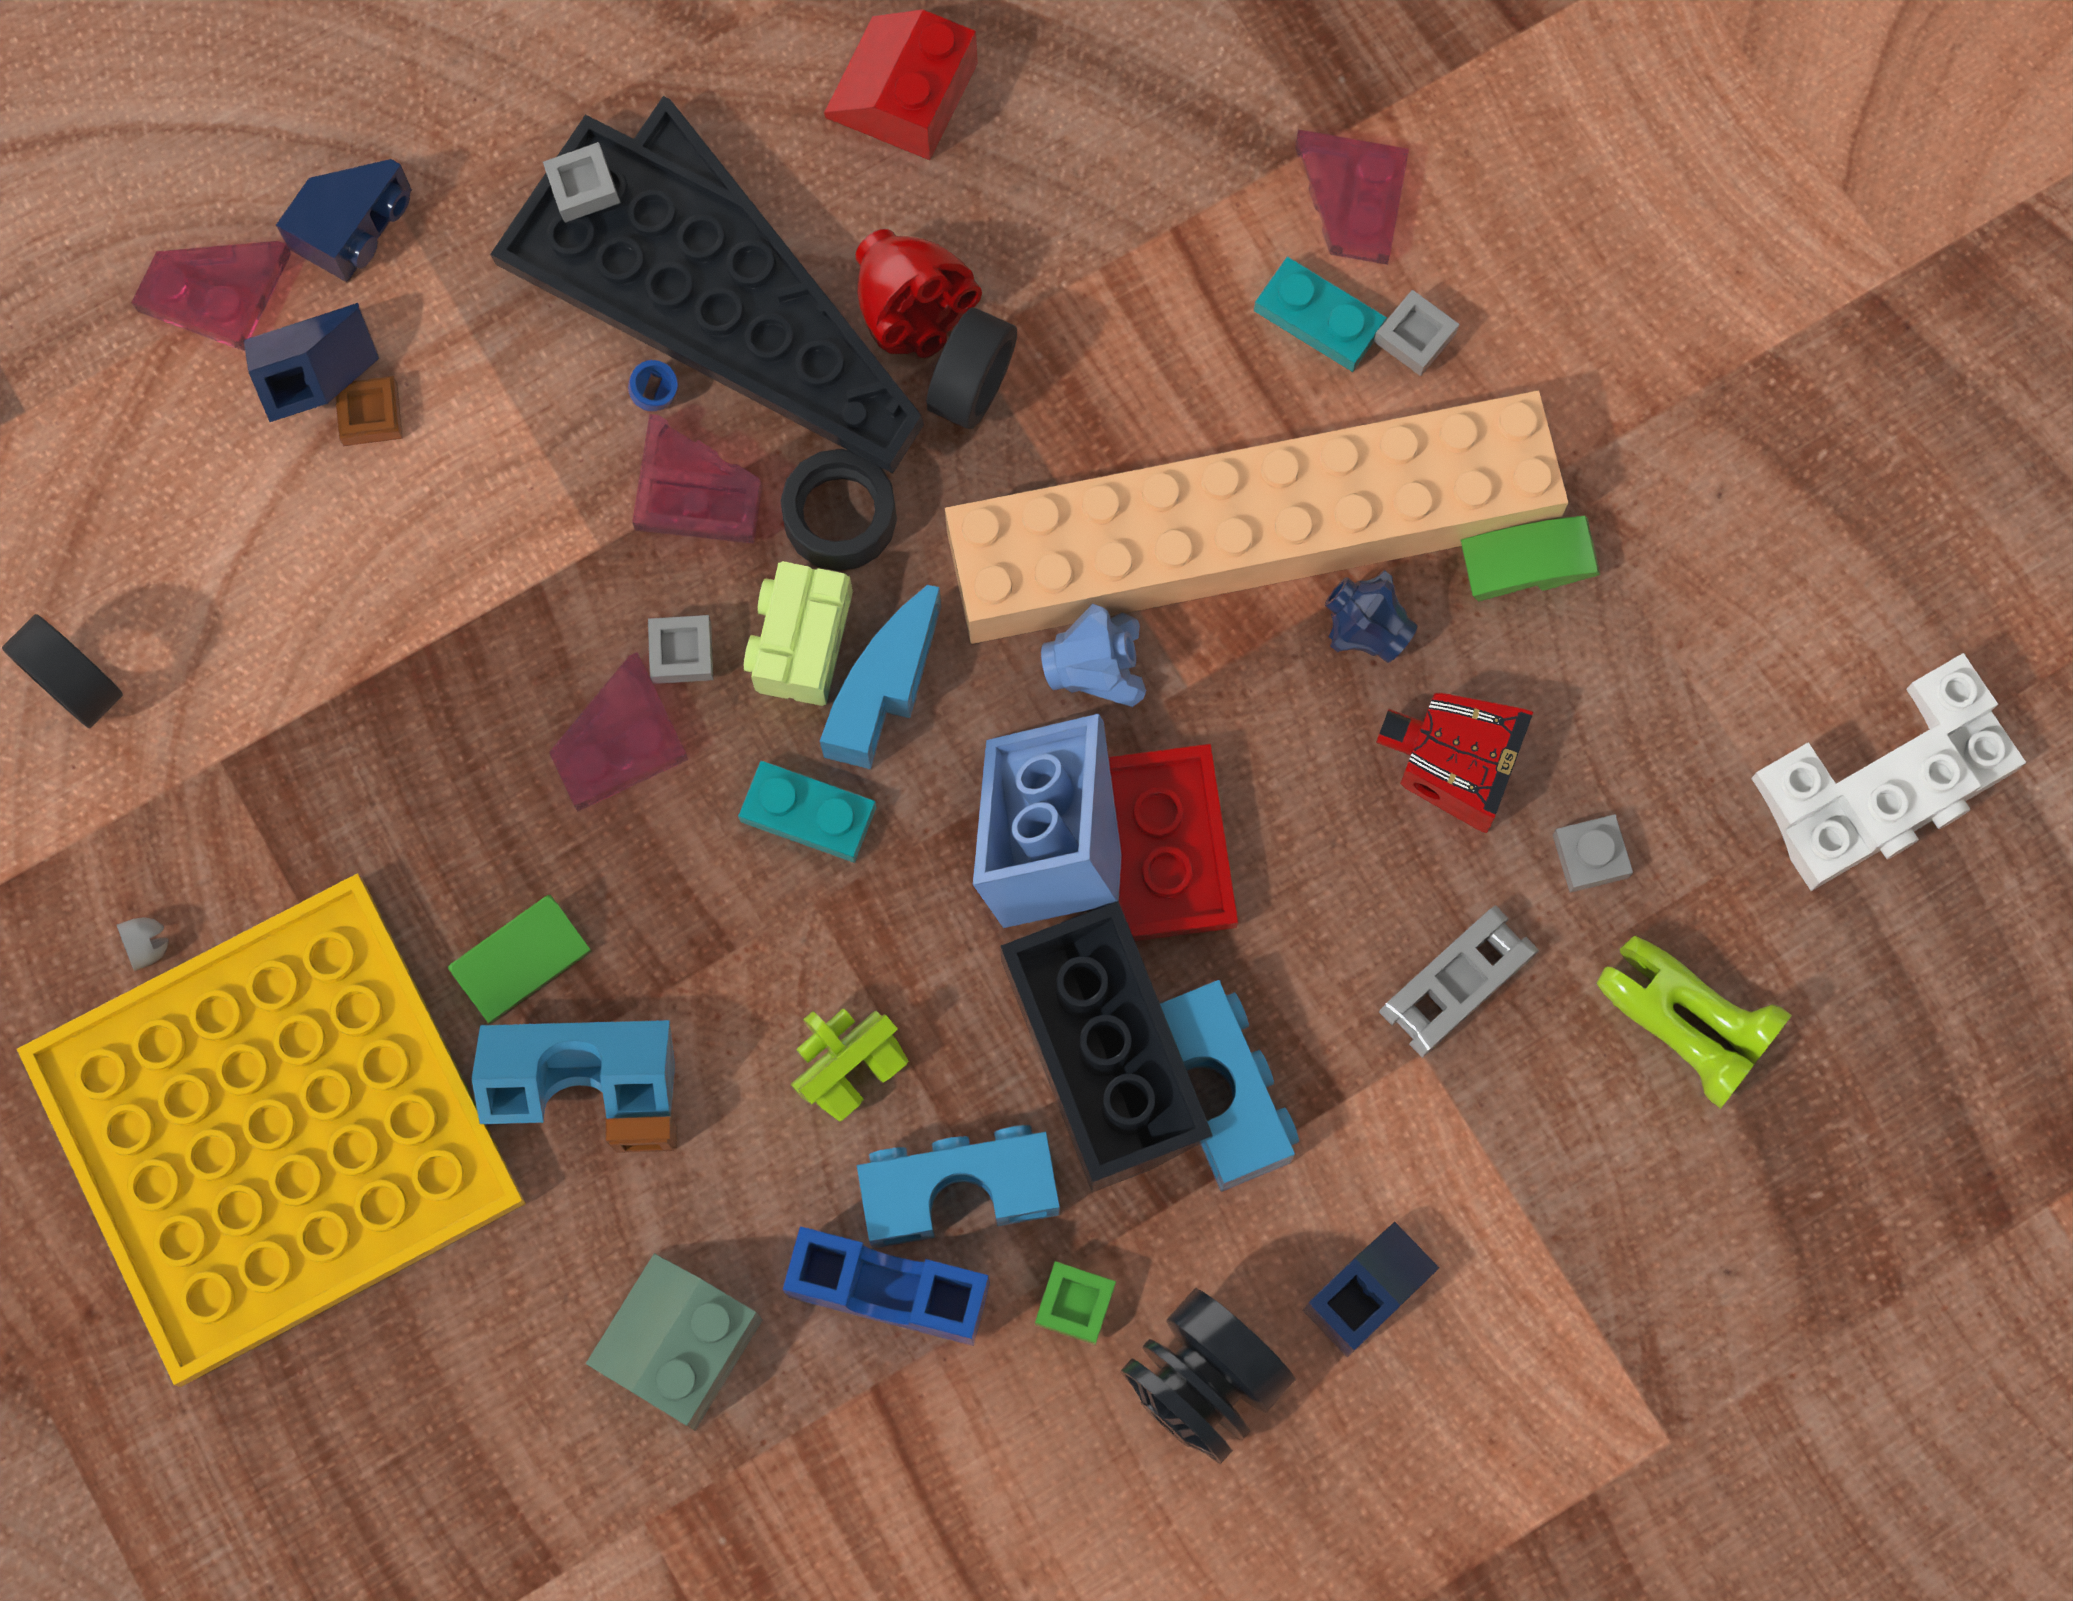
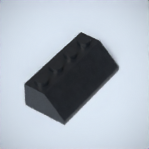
M1119 901L1000 946L1002 965L1092 1193L1150 1171L1213 1137Z

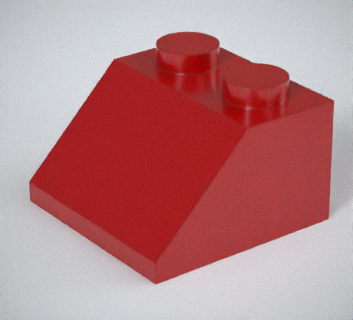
M923 9L872 16L824 112L825 118L931 160L978 64L976 31Z

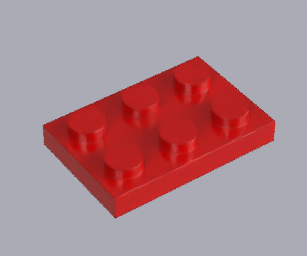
M1211 744L1108 757L1121 847L1119 904L1134 941L1237 928L1238 918Z

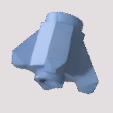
M1092 603L1066 632L1057 634L1055 641L1046 642L1042 645L1041 659L1043 671L1051 689L1059 690L1065 688L1071 693L1082 691L1130 707L1143 700L1146 689L1142 677L1130 674L1129 668L1136 666V650L1133 641L1139 638V621L1123 612L1110 619V615L1105 608Z

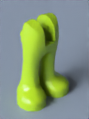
M1633 936L1620 948V953L1630 965L1652 980L1646 989L1621 971L1608 966L1604 968L1596 984L1615 1007H1618L1630 1019L1660 1038L1688 1062L1700 1075L1705 1096L1721 1109L1792 1015L1782 1007L1774 1004L1753 1012L1741 1009L1721 997L1672 955L1642 938ZM1679 1004L1688 1009L1725 1039L1738 1053L1725 1050L1721 1044L1692 1027L1674 1011L1673 1005Z

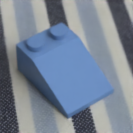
M1099 714L986 740L973 886L1002 927L1007 928L1096 909L1119 901L1121 847L1104 721Z

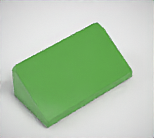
M547 895L448 966V969L490 1025L592 951L551 895Z

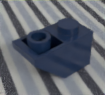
M392 159L308 178L277 222L276 227L289 250L343 281L348 282L357 268H364L371 261L377 249V239L389 222H395L403 215L409 204L412 189L401 164Z
M358 303L244 340L248 373L269 422L328 404L379 359L377 349Z
M1394 1221L1312 1298L1303 1311L1348 1358L1439 1267Z

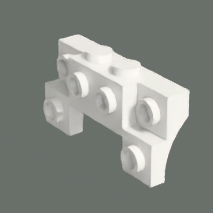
M1964 653L1912 682L1906 689L1930 729L1837 784L1809 742L1759 770L1751 778L1779 826L1790 860L1810 891L1880 851L1886 859L1901 853L1919 840L1914 831L1931 821L1934 822L1938 829L1949 825L1971 810L1966 803L1967 800L2017 772L2026 763L1992 713V710L1998 705L1997 701Z

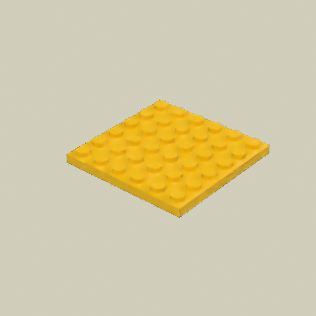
M358 873L17 1048L18 1054L173 1384L178 1387L192 1382L526 1204L487 1125L480 1124L476 1103L364 880Z

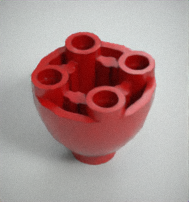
M880 229L868 235L856 250L855 259L860 265L857 290L860 309L871 336L880 348L890 354H909L915 352L921 358L934 355L945 345L947 340L946 334L971 307L974 308L981 300L982 289L976 283L973 272L962 260L937 243L923 238L896 236L890 229Z

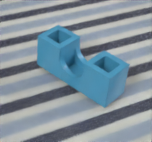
M1217 980L1160 1003L1186 1070L1200 1067L1212 1069L1220 1073L1227 1080L1232 1091L1233 1101L1229 1109L1222 1115L1207 1121L1213 1137L1201 1143L1220 1191L1223 1192L1290 1164L1295 1155L1292 1145L1299 1143L1298 1133L1287 1109L1284 1107L1276 1110L1267 1091V1087L1274 1085L1273 1076L1261 1050L1250 1052L1241 1031L1249 1027V1022L1237 994L1233 992L1226 995L1220 980Z
M670 1020L480 1025L472 1073V1085L480 1124L543 1123L545 1108L549 1099L562 1089L579 1085L590 1086L603 1093L607 1119L666 1116L671 1118L675 1058Z
M1021 1125L995 1131V1141L970 1145L969 1137L959 1136L933 1142V1152L908 1156L907 1149L904 1147L883 1149L870 1153V1163L857 1165L868 1238L872 1249L935 1238L931 1216L933 1202L940 1191L957 1182L973 1183L987 1192L994 1206L997 1227L1059 1216L1060 1207L1046 1132L1033 1134L1030 1125Z

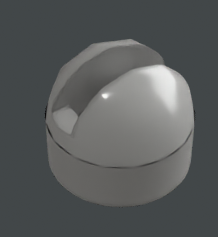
M146 917L134 918L116 925L134 971L154 964L166 953L169 944L168 938L150 940V938L156 936L164 929V926L155 919Z

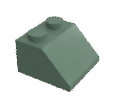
M654 1253L587 1360L586 1365L696 1431L763 1319L757 1312Z

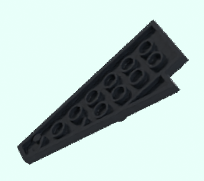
M665 96L661 98L634 139L585 114L557 157L599 142L621 203L564 222L547 173H545L490 255L495 264L893 474L924 426L922 415L671 99Z

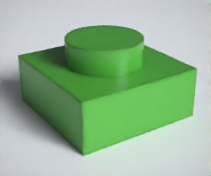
M1055 1261L1035 1325L1096 1345L1116 1281Z

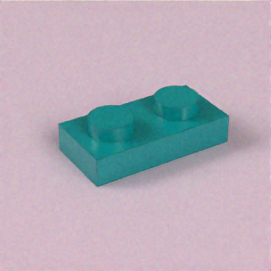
M1288 256L1259 295L1254 305V312L1351 372L1355 370L1374 343L1376 332L1387 319L1384 315Z
M760 761L738 817L741 823L855 863L877 807L874 800Z

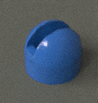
M648 360L640 363L632 371L628 383V392L632 401L645 411L655 412L666 408L673 401L677 391L678 381L676 374L670 366L661 361ZM651 375L662 379L653 400L643 397Z

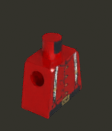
M1434 693L1424 721L1388 709L1376 743L1410 755L1400 782L1405 789L1471 827L1487 833L1495 819L1533 712L1523 708L1467 697Z

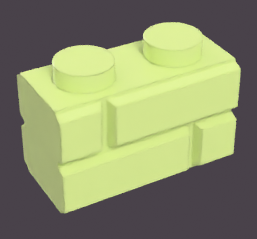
M782 561L778 563L775 579H764L758 600V614L766 615L761 637L750 636L744 658V671L752 672L751 678L755 691L760 694L785 699L793 698L796 701L820 706L827 705L853 594L850 576L819 568L815 570L809 566Z

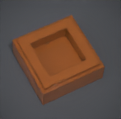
M394 376L353 381L336 396L339 439L343 446L403 439L398 384Z
M670 1116L606 1119V1142L617 1153L673 1151V1148H677V1126Z

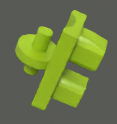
M843 1008L825 1023L812 1011L803 1021L813 1035L796 1050L807 1063L813 1060L825 1048L828 1052L790 1085L802 1099L811 1105L815 1102L839 1122L844 1120L864 1100L846 1079V1074L863 1061L877 1079L884 1083L909 1062L898 1041L892 1035L898 1030L887 1015L881 1016L877 1011H874L840 1040L838 1037L855 1023L851 1015Z

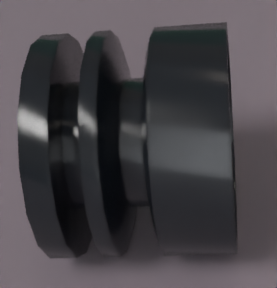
M1195 1288L1166 1321L1173 1334L1183 1346L1174 1353L1164 1345L1149 1339L1143 1345V1350L1161 1369L1158 1374L1155 1375L1133 1358L1123 1367L1121 1374L1136 1391L1141 1400L1140 1404L1158 1423L1182 1444L1205 1453L1221 1465L1233 1450L1217 1433L1214 1427L1219 1423L1233 1435L1243 1440L1250 1430L1243 1418L1233 1407L1236 1402L1241 1398L1254 1408L1267 1413L1296 1379L1280 1358L1244 1323L1215 1299Z

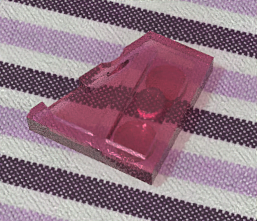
M1298 130L1295 149L1298 157L1302 158L1310 182L1309 192L1315 210L1320 213L1323 222L1322 232L1330 255L1388 265L1409 149Z
M280 241L156 251L131 303L142 314L245 351L244 340L251 338L291 256V252L287 244Z
M649 414L632 520L634 529L636 531L754 544L762 494L761 480L739 465L725 462L715 450L701 441L697 440L695 443L671 428L668 421L661 416Z
M638 652L628 656L549 752L577 812L689 760Z

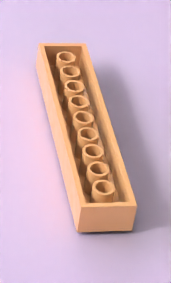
M1538 390L946 507L945 516L947 534L970 643L974 644L1074 624L1092 603L1105 608L1110 616H1114L1122 612L1129 613L1462 546L1461 539L1509 527L1560 519L1568 505V499Z

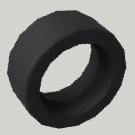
M971 307L955 326L935 367L926 399L927 410L964 428L973 429L989 409L1004 379L1017 340V327L980 309Z
M845 449L821 451L800 462L786 479L780 500L786 535L796 552L813 565L834 571L860 568L876 559L892 540L897 522L892 483L883 469ZM846 479L858 482L867 488L874 500L875 512L872 523L867 530L851 540L837 542L821 539L811 532L805 522L803 511L809 493L827 481Z
M38 614L33 615L2 646V650L25 673L87 728H91L123 696L122 691L111 679Z

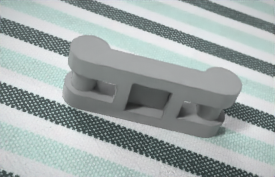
M1496 905L1469 927L1379 1011L1391 1026L1398 1023L1413 1039L1409 1045L1422 1058L1433 1050L1454 1028L1511 976L1526 965L1539 951L1527 937L1522 940L1518 938L1505 924L1509 918ZM1486 941L1502 955V958L1493 966L1477 950ZM1426 994L1443 1010L1432 1022L1415 1006Z

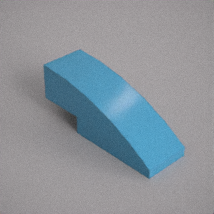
M926 585L905 603L872 638L856 661L832 705L820 739L824 758L871 769L886 714L890 713L911 718L941 610L939 587Z

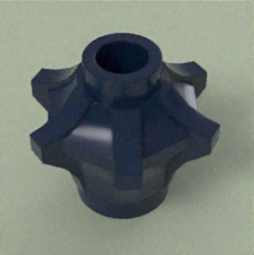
M1385 570L1380 572L1375 578L1367 581H1357L1355 583L1348 577L1344 578L1334 588L1325 602V607L1332 611L1333 628L1328 637L1332 639L1330 647L1336 652L1348 650L1363 651L1372 656L1378 655L1385 662L1389 663L1405 649L1418 628V625L1407 616V612L1399 603L1395 594L1393 578Z

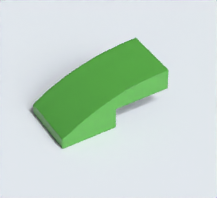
M1586 516L1529 523L1461 539L1472 595L1478 602L1538 586L1542 591L1600 575L1590 526Z

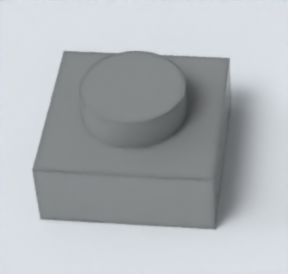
M599 142L543 162L564 222L621 203Z
M1411 290L1376 332L1374 342L1419 376H1422L1457 334L1460 324L1414 290Z
M709 615L648 619L650 678L653 684L714 680L712 629Z
M1615 814L1558 828L1554 831L1553 839L1570 893L1628 879L1632 875L1633 870Z

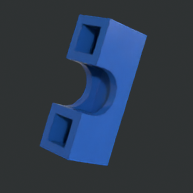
M800 1226L783 1291L792 1299L974 1346L990 1281L989 1275L928 1259H925V1262L895 1257L864 1246L863 1242Z

